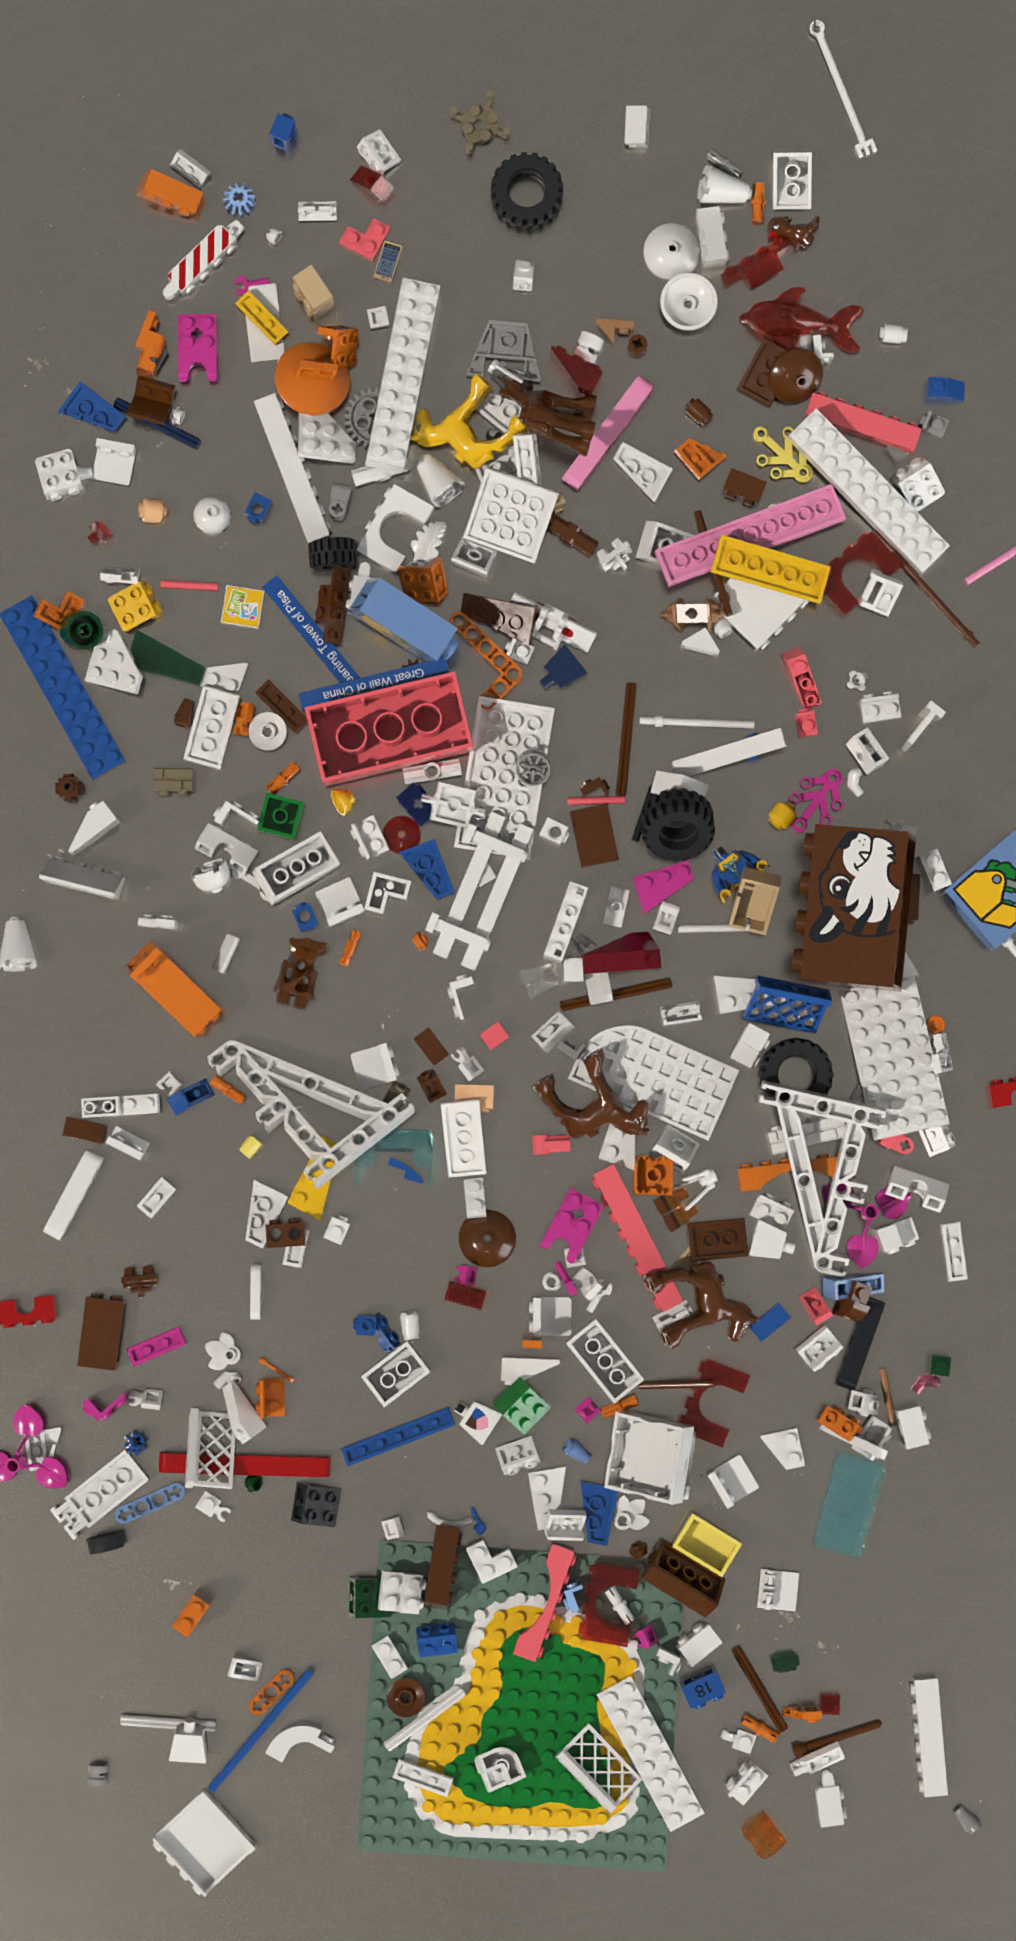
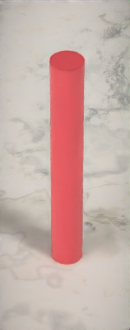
M161 580L160 587L218 590V583Z
M625 796L567 797L568 805L625 803Z

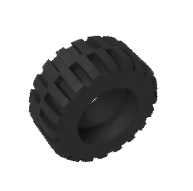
M521 152L520 156L514 154L510 156L508 161L505 159L501 162V166L495 170V175L491 181V200L496 213L501 215L505 223L510 222L511 226L515 228L521 226L522 229L526 230L527 227L535 229L540 224H547L550 218L553 219L556 216L557 210L561 207L563 199L561 174L556 170L555 164L553 162L549 163L548 158L545 156L541 158L538 157V153L532 152V155H527V152ZM522 175L535 176L544 184V198L537 205L531 207L520 206L513 202L509 195L511 182Z
M672 788L671 791H661L659 795L655 794L651 797V801L648 800L641 811L640 819L643 842L651 852L653 851L657 856L661 855L664 859L669 860V858H673V860H679L684 858L686 860L690 859V856L695 857L700 854V851L704 852L708 848V845L712 843L715 836L712 806L703 795H698L696 791L692 790L690 792L685 788L681 790ZM673 821L690 822L687 826L680 828L665 826Z
M801 1038L786 1039L771 1047L766 1055H764L759 1068V1081L761 1085L762 1080L780 1084L778 1071L781 1064L786 1059L797 1056L806 1059L814 1070L813 1083L807 1090L828 1095L833 1084V1065L826 1051L817 1043L815 1044L811 1040ZM766 1088V1090L762 1089L767 1097H775V1090ZM787 1092L781 1093L779 1099L785 1101L790 1097V1094Z

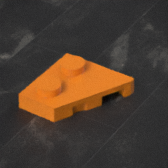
M691 438L674 451L698 480L703 478L727 457L725 453L716 452L711 447L701 445L698 441Z
M819 1706L782 1707V1715L806 1720L807 1723H817L818 1719H822V1710Z

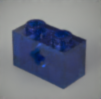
M412 783L396 799L422 828L430 821L432 807L430 803L426 802L422 803L423 807L421 809L420 807H414V801L416 799L421 801V798H423L421 796L426 791L420 784L416 786Z

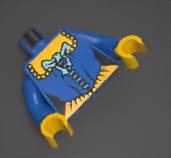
M721 846L713 852L719 860V863L714 866L712 872L713 886L720 895L722 902L726 903L724 900L726 896H729L731 900L733 899L731 892L738 887L744 867L763 871L762 868L764 866H768V868L770 866L765 860H761L752 853L744 850H734L728 854Z

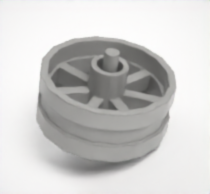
M537 749L524 751L516 762V774L519 780L529 786L543 784L550 775V760L543 751ZM530 756L538 757L536 758V760H532ZM527 757L529 764L523 763L521 761ZM541 758L546 761L545 764L538 765ZM519 766L528 769L520 773ZM547 768L546 774L542 773L539 769ZM529 773L531 774V779L525 778L524 776ZM538 774L541 778L534 779V775Z

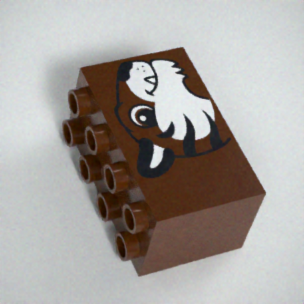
M815 824V832L805 834L803 853L804 856H809L812 862L811 872L802 871L800 894L808 898L807 910H798L796 917V933H801L804 936L803 949H794L792 958V971L800 974L801 980L810 984L902 992L916 838L909 832Z

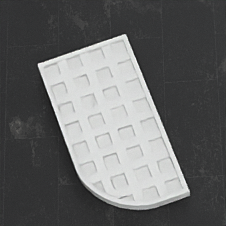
M628 1025L609 1028L598 1033L586 1043L584 1049L587 1051L581 1059L577 1057L569 1074V1080L596 1091L583 1060L590 1053L602 1048L605 1054L602 1067L603 1074L621 1103L634 1108L639 1100L645 1099L649 1102V1115L709 1141L739 1070L638 1026Z

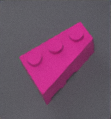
M688 860L632 878L643 915L694 879Z

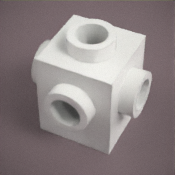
M865 1388L862 1389V1392L852 1390L848 1409L858 1411L857 1415L869 1417V1414L877 1415L881 1396L874 1395L873 1390Z

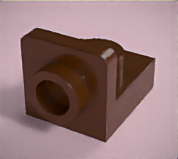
M434 1069L426 1070L417 1077L429 1103L446 1095Z

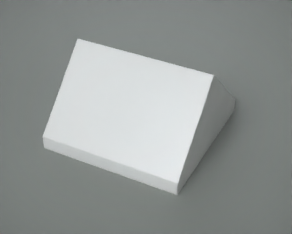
M462 536L451 558V564L487 578L498 551L465 539Z

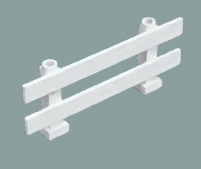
M492 811L483 833L477 831V826L469 823L462 841L467 844L473 841L478 843L446 921L439 919L440 914L432 912L425 929L431 933L434 930L441 932L433 953L446 959L455 938L468 943L469 946L461 965L474 971L483 950L487 951L490 946L491 940L488 938L520 862H525L528 852L525 850L534 830L519 824L511 844L501 841L497 837L506 817ZM494 850L506 855V858L473 933L460 926L491 851Z

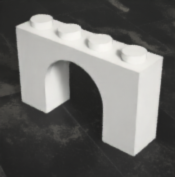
M394 484L392 488L388 487L384 494L386 499L383 504L379 503L374 512L376 516L373 521L369 520L365 527L367 532L364 537L360 536L358 539L356 550L361 556L397 575L398 567L403 565L406 556L388 547L382 541L380 528L383 522L392 515L402 514L422 525H426L434 511V506Z

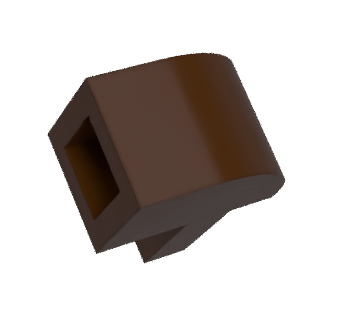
M853 1280L847 1299L837 1300L833 1314L855 1322L862 1320L870 1309V1306H867L872 1287Z

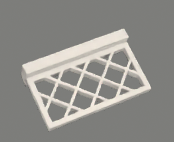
M930 701L918 714L923 720L900 749L906 752L930 723L934 726L946 712L933 701Z
M191 1408L188 1425L185 1488L200 1486L232 1489L235 1434L231 1427L225 1430L219 1423L223 1419H229L227 1413L199 1411L198 1408ZM202 1417L210 1418L214 1423L206 1428L201 1423ZM216 1425L223 1432L217 1438L209 1431ZM205 1434L213 1440L207 1446L200 1441V1438ZM225 1435L231 1441L230 1445L226 1448L218 1441ZM213 1444H216L222 1450L216 1456L208 1450ZM204 1452L211 1458L205 1465L199 1459V1456ZM222 1454H225L230 1459L229 1463L225 1466L217 1460ZM213 1462L220 1468L214 1475L207 1468ZM203 1470L211 1477L207 1481H198V1474ZM224 1472L229 1477L228 1483H221L216 1477Z
M589 1723L555 1755L558 1761L609 1813H612L616 1806L642 1781V1778ZM588 1729L594 1735V1743H583V1734ZM572 1745H580V1757H572L567 1750ZM583 1745H594V1757H583ZM596 1745H604L607 1748V1757H596ZM583 1759H593V1771H586L583 1768ZM596 1759H607V1771H596ZM610 1759H617L621 1763V1771H610ZM596 1773H607V1785H599L596 1782ZM610 1773H620V1785H610ZM623 1773H631L636 1780L631 1785H623ZM610 1787H620V1796L616 1801L610 1797Z

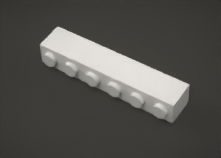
M936 1676L913 1678V1683H910L911 1695H914L915 1703H912V1713L916 1714L917 1721L913 1722L914 1734H918L915 1750L920 1756V1761H917V1771L921 1773V1780H918L919 1792H923L924 1797L947 1796L938 1678Z

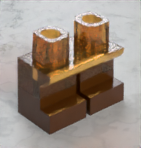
M685 1188L673 1190L672 1195H662L653 1200L661 1216L668 1213L662 1218L670 1232L691 1221L690 1218L698 1213L695 1206L691 1207L688 1211L682 1206L681 1201L689 1197Z

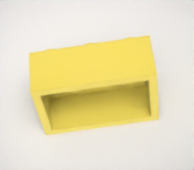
M691 1511L671 1545L673 1548L723 1577L742 1543Z

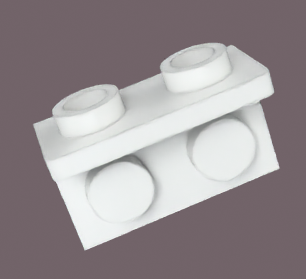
M380 129L362 138L357 145L360 155L364 157L371 171L377 177H380L384 171L399 164L401 161Z
M894 691L884 692L883 696L875 697V694L864 695V699L860 700L863 724L901 718L899 694H894Z
M375 815L351 824L352 829L350 832L354 840H358L360 844L358 849L362 857L372 859L390 850Z
M947 1125L919 1131L930 1157L955 1146V1137L949 1131Z
M118 1126L115 1127L111 1136L105 1142L138 1160L143 1159L150 1145L148 1141Z
M764 1193V1195L759 1194L749 1215L785 1231L792 1214L795 1212L791 1209L792 1205L784 1201L779 1204L774 1201V1196Z
M532 1436L495 1448L504 1475H514L519 1470L534 1468L540 1463Z

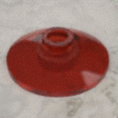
M407 816L392 818L383 829V835L390 850L397 854L417 846L421 839V831L418 824ZM404 831L405 837H398V833Z

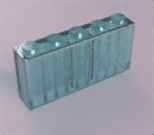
M838 1451L812 1543L813 1546L859 1559V1555H863L866 1545L863 1543L864 1537H868L871 1525H868L869 1519L874 1517L876 1507L873 1506L875 1498H879L881 1492L879 1483L880 1480H884L886 1469H884L882 1463Z

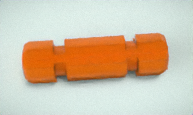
M354 929L351 931L350 939H348L343 951V956L339 960L341 965L349 966L350 958L353 956L358 944L357 940L361 937L360 931Z

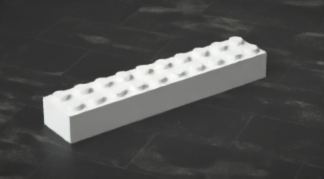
M408 278L402 279L365 461L366 466L399 473L403 472L440 285Z
M817 408L786 437L918 574L923 573L950 546Z

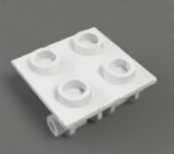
M761 1569L757 1608L796 1611L799 1573Z

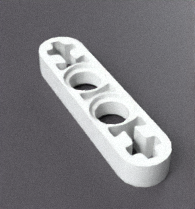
M822 1424L819 1429L880 1459L885 1460L888 1454L887 1450L856 1435L849 1442Z

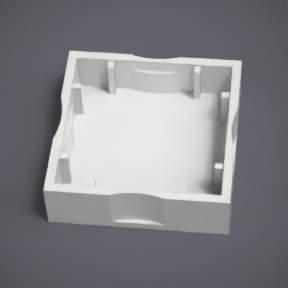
M628 1410L615 1412L611 1438L612 1449L607 1464L604 1488L627 1494L642 1495L647 1499L671 1505L683 1503L694 1426Z

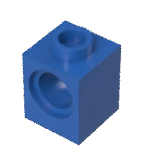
M254 492L245 510V515L248 516L247 520L255 524L258 522L263 524L273 504L272 500ZM256 505L263 507V511L260 514L253 512V508Z
M302 902L294 906L295 909L292 912L301 933L319 926L310 903ZM303 911L310 913V919L306 922L300 920V914Z

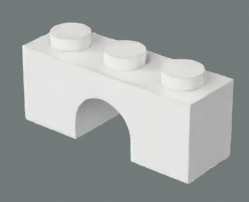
M209 823L198 838L195 846L196 850L210 858L218 850L229 852L232 857L229 868L244 877L258 854V850L252 845L245 844L236 836L229 835L222 831L220 827Z
M894 1166L885 1194L904 1200L908 1192H915L923 1199L922 1207L940 1213L946 1201L949 1184Z

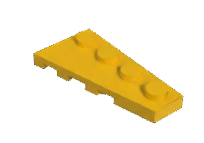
M322 1135L321 1138L330 1149L337 1144L336 1141ZM309 1160L306 1167H308L314 1161ZM327 1162L324 1166L331 1168L334 1166V1163ZM322 1170L316 1171L311 1177L317 1179L323 1174ZM303 1171L287 1203L321 1221L331 1179L316 1189L313 1185V1180H308Z

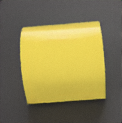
M251 1134L240 1145L239 1150L250 1159L263 1144Z

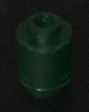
M794 1651L778 1653L771 1657L773 1672L797 1670L796 1666H800L798 1654L794 1655Z

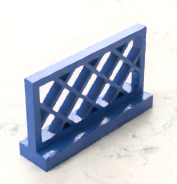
M757 975L755 979L756 986L743 1017L746 1020L816 1033L827 1006L830 1007L832 1003L830 990ZM758 993L768 995L767 998L760 1001L757 999ZM782 997L786 1001L776 1004L774 999ZM771 1001L774 1006L764 1010L762 1005ZM795 1001L804 1002L803 1005L794 1008L792 1003ZM815 1004L821 1005L820 1009L814 1012L810 1008ZM790 1005L792 1010L782 1014L780 1009ZM757 1007L762 1011L756 1015L750 1014L751 1010ZM807 1008L810 1013L800 1017L798 1012ZM775 1011L780 1015L776 1018L768 1017V1014ZM794 1014L798 1018L793 1022H789L785 1019ZM811 1018L815 1020L813 1026L804 1024V1021Z

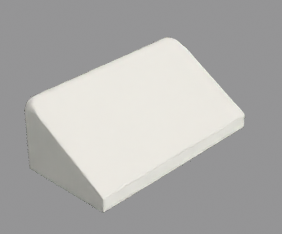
M230 934L226 935L212 968L223 974L226 973L239 945V938Z
M558 1011L531 1037L548 1053L575 1027Z

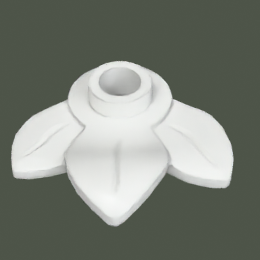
M222 1332L219 1341H210L205 1344L206 1352L212 1357L208 1365L211 1369L223 1370L228 1364L234 1365L238 1363L241 1358V1352L235 1346L234 1338L228 1333ZM229 1352L233 1353L231 1359L228 1357Z
M625 1495L621 1496L615 1504L617 1513L613 1518L614 1525L620 1530L628 1528L640 1530L646 1527L650 1521L642 1515L645 1508V1500L635 1499L629 1502ZM622 1516L626 1517L627 1521L623 1524L619 1522V1519Z

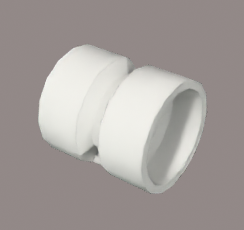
M582 331L578 339L579 346H575L571 357L585 365L594 366L598 357L596 352H600L604 340L592 333Z

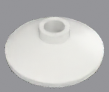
M264 712L253 718L249 725V737L256 747L262 750H274L285 741L287 727L279 715L272 712ZM267 728L272 730L270 735L265 734Z

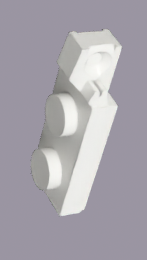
M837 1741L790 1763V1767L796 1777L807 1772L810 1774L843 1760L845 1757Z

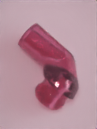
M923 1375L912 1390L920 1395L925 1387H939L941 1380L936 1375Z

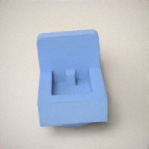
M575 1581L566 1585L567 1588L564 1589L566 1598L563 1599L566 1609H571L572 1613L579 1611L573 1592L583 1589L582 1583L578 1584Z

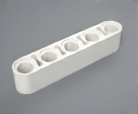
M86 1149L43 1230L44 1233L61 1241L102 1165L104 1157Z

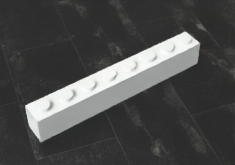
M274 393L255 400V407L308 544L314 540L330 538L329 533L332 532L328 521L324 522L322 517L325 511L321 503L317 504L315 498L318 496L315 485L311 486L309 483L311 475L308 468L304 469L302 465L305 459L304 457H298V451L295 446L298 441L295 433H290L288 426H291L288 415L284 416L281 410L285 408L281 397L277 398Z

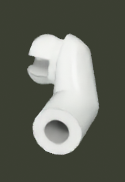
M225 1371L213 1384L218 1389H221L232 1380L239 1385L242 1378L238 1372Z

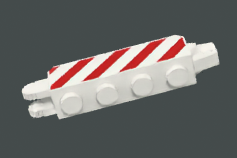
M237 220L226 227L217 225L168 273L170 283L162 292L165 300L172 301L180 293L183 296L186 293H191L196 287L195 284L199 280L203 281L209 275L208 271L213 266L215 268L219 266L223 261L222 258L227 253L231 254L236 249L237 238L244 231V227Z

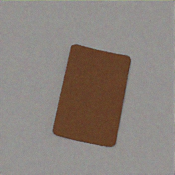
M430 1028L425 1029L414 1038V1041L433 1065L438 1064L449 1055Z

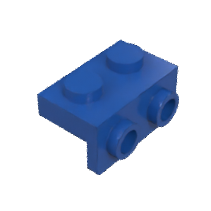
M454 1623L425 1625L416 1628L420 1658L458 1653Z

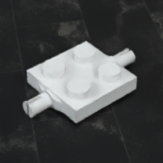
M438 782L436 793L433 796L425 794L421 796L423 797L421 802L431 804L430 820L468 828L469 820L473 814L482 817L485 814L481 813L485 812V809L475 807V790Z

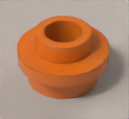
M417 931L415 936L412 937L415 946L419 950L428 948L427 943H429L427 936L425 933L421 934Z

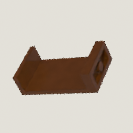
M91 1293V1296H87L85 1299L77 1366L116 1371L118 1369L117 1357L123 1309L126 1301L121 1300V1296L110 1295V1299L102 1298L103 1294Z

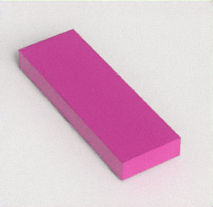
M179 1326L126 1348L134 1367L186 1345L187 1342Z

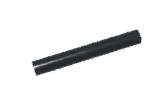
M649 786L642 809L648 800L651 801V797L655 795L650 793L652 786ZM641 812L631 839L634 842H639L642 834Z

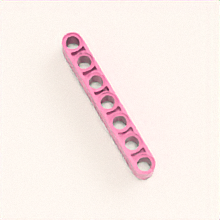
M638 375L593 435L587 456L579 454L564 474L562 481L576 491L579 490L655 387L652 383Z

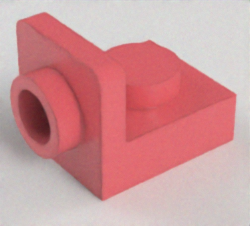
M810 708L800 709L799 713L795 715L799 738L818 735L815 718L816 712L811 711Z

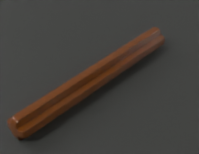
M741 1646L732 1649V1653L777 1730L780 1733L788 1729L786 1722Z

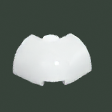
M493 1748L475 1757L477 1772L481 1774L487 1792H492L526 1777L518 1756L508 1748Z

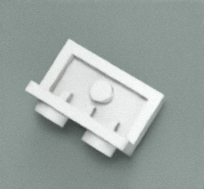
M824 1325L795 1350L815 1372L821 1369L832 1357L837 1356L844 1347Z
M870 1414L863 1425L864 1430L861 1435L858 1434L857 1436L882 1447L884 1442H888L892 1437L893 1432L891 1431L893 1428ZM851 1445L852 1449L861 1453L871 1461H873L875 1458L878 1459V1457L858 1447Z
M549 1509L543 1525L547 1539L583 1541L584 1534L582 1528L587 1517L585 1510Z

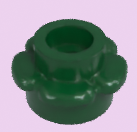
M248 1475L244 1482L247 1491H259L262 1486L261 1477Z

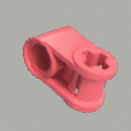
M904 1135L876 1140V1143L902 1154H909L914 1148L913 1141ZM907 1140L910 1148L902 1151L900 1142Z

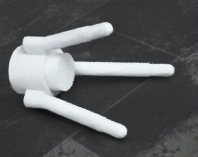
M495 359L490 365L488 372L492 374L490 378L496 381L502 389L504 384L499 377L502 379L505 374L523 383L522 379L509 372L508 369L524 375V371L504 361L500 362Z
M712 1168L682 1178L683 1182L674 1186L675 1189H678L698 1180L702 1186H707L685 1208L686 1211L693 1207L709 1190L715 1188L714 1183L718 1180Z

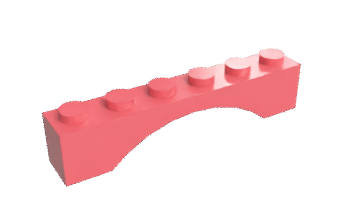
M552 1542L546 1559L551 1580L548 1602L539 1618L528 1629L519 1634L513 1651L514 1655L533 1662L536 1661V1658H541L544 1647H541L543 1639L547 1640L550 1629L547 1627L549 1622H553L557 1613L554 1610L556 1602H561L564 1593L561 1592L563 1584L567 1585L570 1574L567 1573L569 1566H574L577 1557L574 1555L573 1549Z

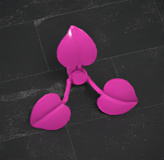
M831 1184L823 1186L822 1194L825 1205ZM839 1184L836 1190L842 1192L846 1189V1185ZM851 1187L850 1193L855 1194L853 1188ZM883 1189L876 1196V1202L879 1207L873 1204H869L866 1207L851 1205L852 1201L843 1200L847 1211L848 1208L860 1210L862 1218L867 1221L862 1236H852L847 1242L846 1247L849 1257L860 1268L863 1269L870 1265L878 1253L877 1239L873 1236H866L871 1221L878 1217L879 1210H882L883 1216L888 1219L901 1217L907 1209L911 1193L908 1192L904 1200L886 1195V1189Z
M25 1404L21 1406L13 1418L15 1432L19 1435L25 1434V1438L18 1450L11 1458L6 1453L0 1451V1482L11 1480L21 1469L26 1470L27 1468L39 1467L36 1471V1478L39 1484L50 1489L65 1488L67 1474L59 1460L53 1457H45L42 1464L26 1465L25 1457L20 1454L29 1435L37 1436L43 1430L42 1417L30 1405Z

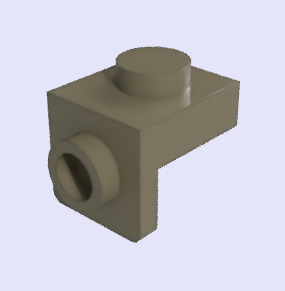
M393 1081L382 1102L388 1104L401 1093L407 1097L410 1089L403 1083ZM403 1104L396 1109L397 1112L400 1111Z

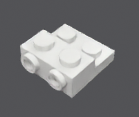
M382 1571L378 1610L419 1614V1610H422L424 1606L421 1592L426 1588V1580L423 1579V1575L419 1573Z

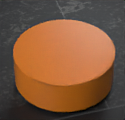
M938 1015L929 1017L926 1021L928 1032L934 1035L942 1033L945 1029L944 1019Z

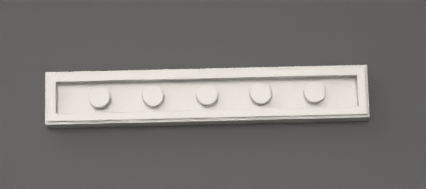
M778 728L672 761L675 774L690 777L787 747L782 728Z

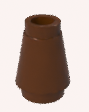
M187 698L183 699L173 717L175 725L188 728L192 721L194 701Z

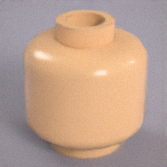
M144 498L139 503L138 516L142 518L143 522L160 523L163 517L167 515V506L163 505L161 499Z

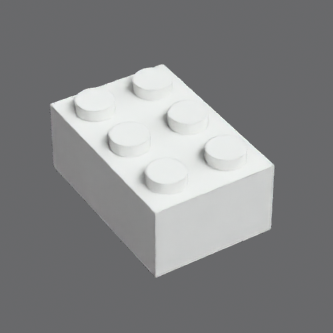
M407 1340L361 1375V1378L383 1407H386L429 1374L431 1370Z

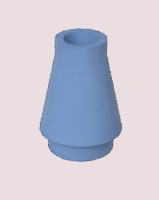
M569 1438L562 1448L566 1456L585 1464L588 1463L592 1456L576 1439Z

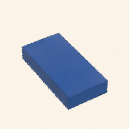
M777 1303L761 1316L758 1322H754L749 1328L762 1342L791 1317Z

